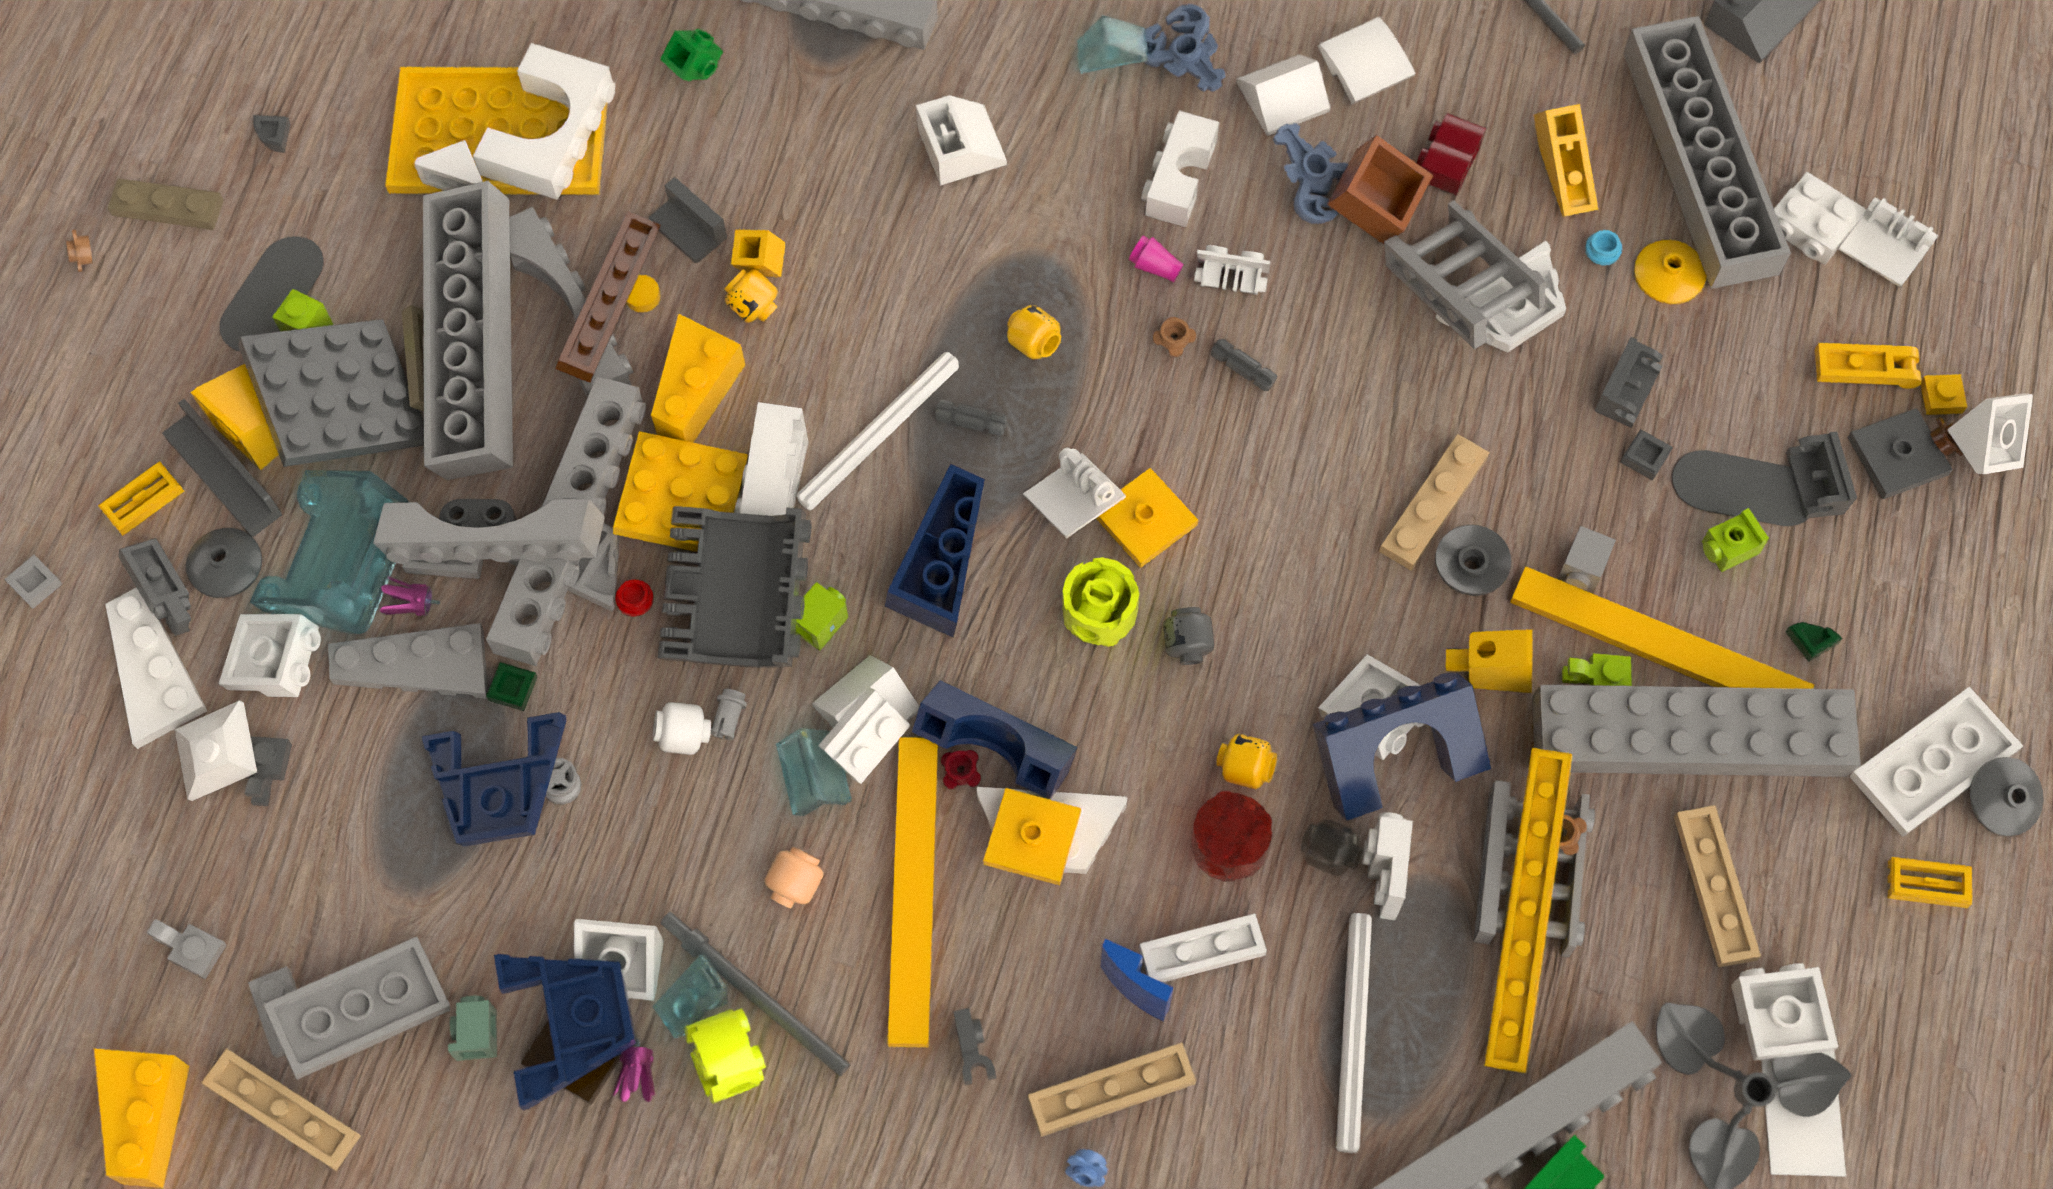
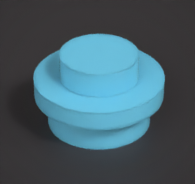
M1601 230L1588 238L1585 251L1588 258L1594 263L1610 265L1619 259L1622 252V244L1614 232Z

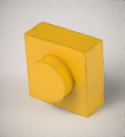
M1961 374L1929 375L1922 378L1920 386L1926 415L1964 413L1968 406Z

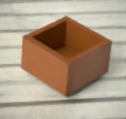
M1375 135L1356 149L1327 205L1384 244L1386 240L1395 235L1398 236L1405 231L1433 175L1378 135Z

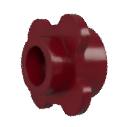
M960 750L953 753L947 752L941 757V765L945 767L943 784L946 788L953 790L960 785H968L970 787L979 785L981 775L977 772L976 767L979 756L975 751ZM958 767H963L965 769L964 772L959 773L957 771Z

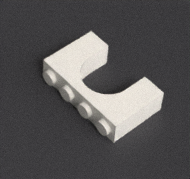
M531 43L517 70L523 91L562 103L570 110L568 119L558 131L540 139H524L487 128L473 158L480 176L558 200L563 188H567L571 183L573 168L577 160H581L585 155L587 140L591 132L596 131L599 127L601 112L605 104L610 103L613 99L615 83L612 81L608 66Z

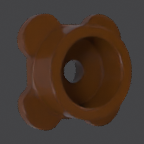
M1941 417L1937 418L1936 421L1939 427L1930 432L1936 446L1945 456L1955 451L1959 456H1963V452L1948 432V429L1955 423L1952 422L1947 425Z

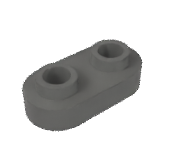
M455 499L445 504L439 515V519L443 522L473 528L499 526L517 520L511 505L499 499ZM456 513H464L460 519H452ZM493 513H501L498 519H489Z

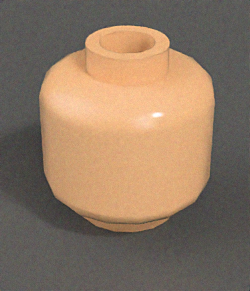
M793 846L790 852H779L765 877L766 886L774 891L770 898L792 909L795 902L802 905L808 904L823 878V871L818 866L820 860Z

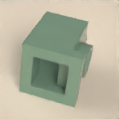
M482 996L462 997L460 1003H456V1016H451L450 1035L453 1041L456 1040V1043L448 1044V1052L456 1061L497 1057V1010L489 1000H485Z

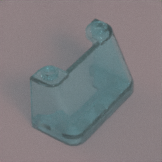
M305 470L298 487L297 500L301 509L310 515L311 519L286 579L284 580L278 576L264 577L258 583L250 603L269 614H301L320 627L347 634L365 633L370 628L384 595L381 587L388 585L390 579L387 577H391L396 564L388 560L386 555L373 544L384 503H407L409 501L372 471Z

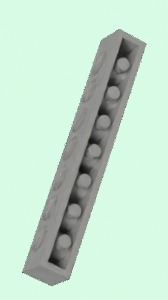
M596 376L542 507L554 499H590L604 515L606 509L605 497L609 488L613 489L617 484L620 473L618 466L621 458L629 454L633 442L631 434L635 424H640L645 415L646 404L643 403L639 387ZM608 420H618L614 425H604ZM597 451L605 452L601 457L590 458ZM584 483L592 484L586 490H576L580 485ZM561 558L545 559L542 562H534L527 559L519 560L486 638L493 654L537 666L540 656L546 655L552 640L550 632L554 622L559 621L563 616L566 605L564 597L567 590L576 584L580 560L566 561ZM542 582H551L550 586L547 589L541 591L535 590L538 584ZM529 615L537 616L533 623L521 624L525 617Z

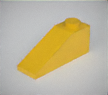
M1580 104L1534 114L1539 150L1562 217L1599 210Z

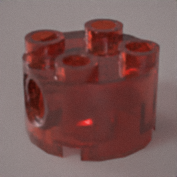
M1231 791L1217 793L1215 797L1208 799L1198 810L1193 823L1191 848L1198 867L1210 877L1224 882H1233L1235 879H1242L1244 877L1246 879L1253 876L1263 866L1272 839V818L1265 808L1252 797Z

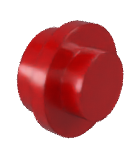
M632 579L624 582L618 588L615 600L617 607L623 614L636 617L650 610L654 602V595L651 587L646 582Z

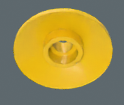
M1655 241L1643 248L1635 261L1634 276L1638 286L1647 296L1661 303L1681 304L1690 301L1701 292L1706 282V274L1698 252L1680 241ZM1668 264H1674L1678 268H1672Z

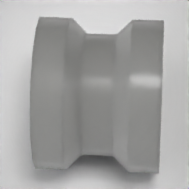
M556 758L546 797L555 804L564 805L578 797L581 792L582 783L580 776L570 761L564 758ZM555 785H563L564 787L555 788Z

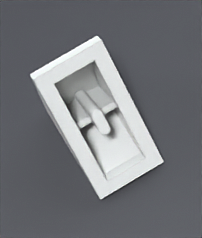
M465 140L418 157L414 163L422 183L442 190L483 182Z

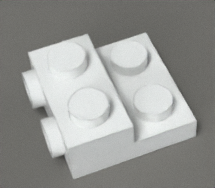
M1806 172L1795 187L1791 188L1774 208L1786 241L1802 250L1809 258L1816 259L1826 265L1866 213L1867 209Z
M240 614L219 685L227 690L260 691L268 697H298L301 686H306L310 680L308 663L312 651L317 650L320 646L319 626L301 614Z
M1367 654L1318 709L1324 718L1333 712H1347L1359 708L1363 702L1370 699H1384L1393 696L1401 688L1421 685ZM1409 723L1395 728L1381 741L1375 756L1384 760L1390 752L1392 754L1399 753L1405 746L1406 734L1414 725L1421 727L1424 724Z
M1396 813L1379 814L1377 826L1374 829H1369L1368 839L1364 842L1362 864L1369 865L1367 878L1378 879L1375 887L1374 904L1381 905L1379 918L1396 920L1405 900L1413 823L1411 820H1403V817Z
M1791 964L1781 967L1780 972L1765 974V970L1762 968L1750 969L1741 972L1740 977L1731 985L1740 1024H1745L1753 1060L1828 1052L1838 1048L1819 967L1805 969L1804 964Z

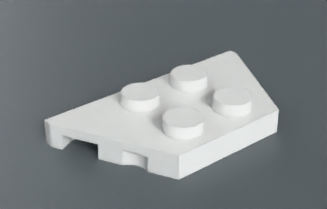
M1544 241L1519 258L1532 271H1538L1544 278L1546 283L1545 307L1539 310L1525 297L1487 320L1486 325L1487 344L1508 353L1564 316L1566 306L1563 294L1558 289L1559 279L1556 269L1552 267L1549 255L1551 249L1547 241ZM1500 277L1467 297L1466 300L1473 307L1477 306L1480 308L1510 290L1513 286L1505 278ZM1436 315V319L1439 322L1448 325L1439 315Z
M977 787V799L982 805L992 831L1005 789ZM1012 789L1034 796L1042 797L1030 790ZM1056 792L1050 800L1082 808L1064 873L1086 874L1095 860L1100 847L1104 845L1109 837L1111 829L1120 814L1126 809L1127 797Z

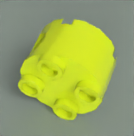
M1101 557L1093 558V562H1087L1084 565L1083 562L1076 565L1067 575L1062 590V610L1064 625L1073 635L1083 642L1110 647L1116 645L1135 625L1138 613L1139 589L1134 580V575L1129 568L1117 560Z
M742 1008L736 1011L729 1009L685 1026L684 1031L687 1044L694 1042L696 1047L690 1053L694 1067L707 1097L710 1096L712 1104L755 1088L764 1080L762 1069H765L764 1059L757 1045L750 1047L747 1032H750V1026Z

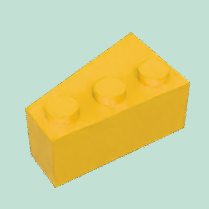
M679 313L651 417L657 435L694 443L745 367V360L741 344Z
M94 1048L106 1176L122 1185L163 1188L190 1066L175 1055Z

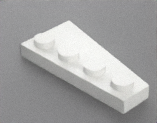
M134 588L106 603L132 744L139 749L207 712V709L160 619L158 620L154 613H151L138 589Z

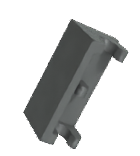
M1631 337L1599 399L1595 412L1632 428L1661 371L1662 365L1657 362L1661 361L1663 355Z
M1838 432L1806 436L1798 439L1800 446L1790 447L1786 451V455L1805 519L1845 514L1857 499V495Z

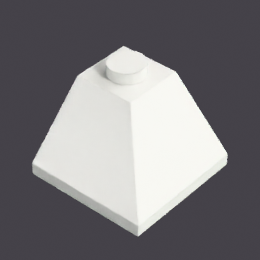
M237 701L175 729L187 800L194 801L257 773L244 702Z

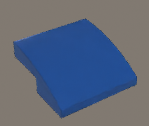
M1105 939L1102 945L1101 969L1107 978L1133 1004L1164 1022L1170 1009L1174 987L1141 973L1142 955Z

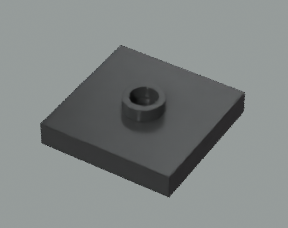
M1917 408L1854 430L1848 436L1850 443L1882 499L1949 476L1953 470L1945 455L1934 443L1930 434L1931 431Z

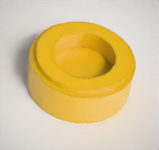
M639 275L626 303L631 310L641 313L654 309L661 298L657 282L650 276Z

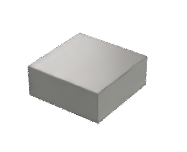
M35 555L4 579L32 609L62 585L61 581Z

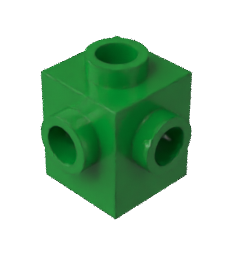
M702 29L675 30L660 60L682 80H708L716 71L723 50L713 42V36Z

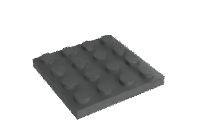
M383 319L240 337L238 346L283 467L424 446V420L420 410L410 407L408 380Z

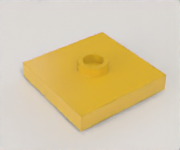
M1151 468L1121 489L1126 498L1096 518L1140 568L1198 525V519Z
M1005 788L983 860L984 865L1060 886L1082 808Z

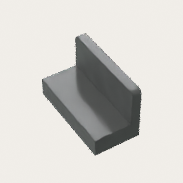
M674 177L664 185L668 201L651 214L649 220L660 224L659 232L694 263H699L727 239L724 220Z

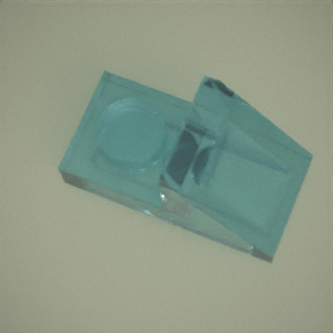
M700 955L652 1007L674 1038L685 1036V1026L698 1022L708 1010L725 1006L728 1003L727 985L706 956Z

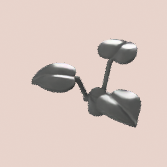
M1665 1003L1662 1005L1657 1017V1044L1662 1057L1671 1068L1680 1073L1692 1075L1697 1073L1706 1063L1709 1067L1736 1080L1734 1095L1737 1101L1742 1104V1107L1731 1119L1730 1125L1721 1119L1706 1120L1694 1129L1689 1140L1691 1162L1707 1189H1733L1742 1183L1754 1170L1760 1155L1758 1137L1748 1129L1737 1127L1739 1122L1747 1114L1751 1113L1753 1107L1770 1104L1775 1097L1776 1089H1779V1100L1786 1110L1797 1116L1810 1117L1825 1111L1851 1077L1849 1070L1842 1064L1821 1052L1774 1058L1772 1072L1777 1081H1773L1768 1075L1760 1072L1744 1075L1741 1071L1731 1069L1711 1058L1723 1049L1725 1043L1724 1028L1720 1020L1713 1013L1698 1006Z

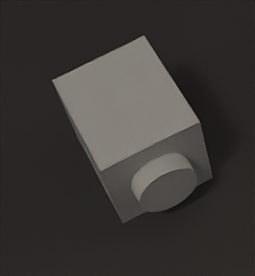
M1580 526L1558 579L1594 593L1616 540Z

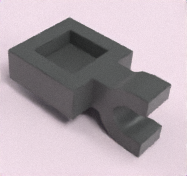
M250 736L257 773L246 777L249 780L244 794L247 797H252V805L268 806L272 781H284L292 744L288 739Z
M969 1008L953 1011L964 1061L962 1067L964 1085L973 1084L971 1071L977 1066L986 1069L988 1080L997 1079L992 1061L984 1055H979L977 1044L985 1043L980 1019L972 1020Z

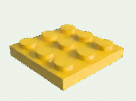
M639 431L613 525V534L698 552L699 541H679L670 537L671 528L702 529L672 525V508L676 506L735 513L736 502L742 486L744 468L748 462V454Z

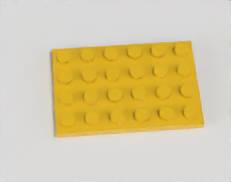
M400 67L385 187L389 194H432L445 191L421 182L414 165L418 157L464 140L473 157L487 128L524 139L544 138L552 135L565 124L570 110L560 102L523 91L517 73L519 67ZM607 103L601 112V121L598 129L592 131L587 140V149L584 157L581 160L578 159L573 168L570 185L567 188H563L560 195L600 194ZM481 176L483 182L489 181L503 194H537Z

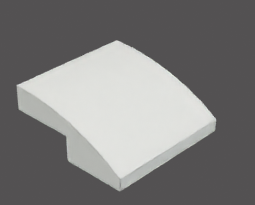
M1380 17L1318 45L1332 76L1338 75L1351 104L1357 103L1415 75L1399 42Z

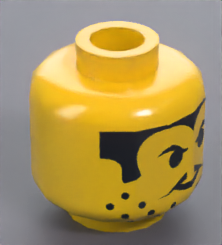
M742 269L724 288L727 292L725 296L726 305L746 323L753 322L757 317L764 322L778 307L773 302L778 294L777 288L757 269H752L748 272Z
M1030 305L1017 310L1008 320V342L1030 359L1051 356L1061 342L1059 322L1038 306Z
M1236 734L1228 744H1221L1216 764L1222 767L1223 778L1226 782L1258 789L1264 782L1270 783L1277 763V753L1272 752L1271 744L1265 740Z

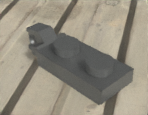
M153 538L119 549L118 557L151 613H154L158 620L165 618L168 627L175 636L189 632V622L191 621V617L187 612L191 607L188 600L189 592L157 539Z

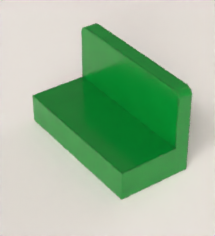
M1573 1135L1524 1189H1595L1604 1179V1174L1581 1153L1587 1146L1578 1137Z

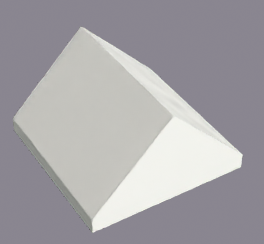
M1297 55L1237 79L1239 88L1267 136L1276 133L1285 124H1299L1330 112V105L1317 60Z
M2024 393L1987 398L1948 429V432L1976 473L1988 474L2023 468L2033 394Z
M871 655L812 703L813 707L833 728L868 687L876 690L907 722L918 713L920 707L895 669Z
M576 919L574 922V959L620 962L623 967L628 998L654 1000L664 944L657 927Z

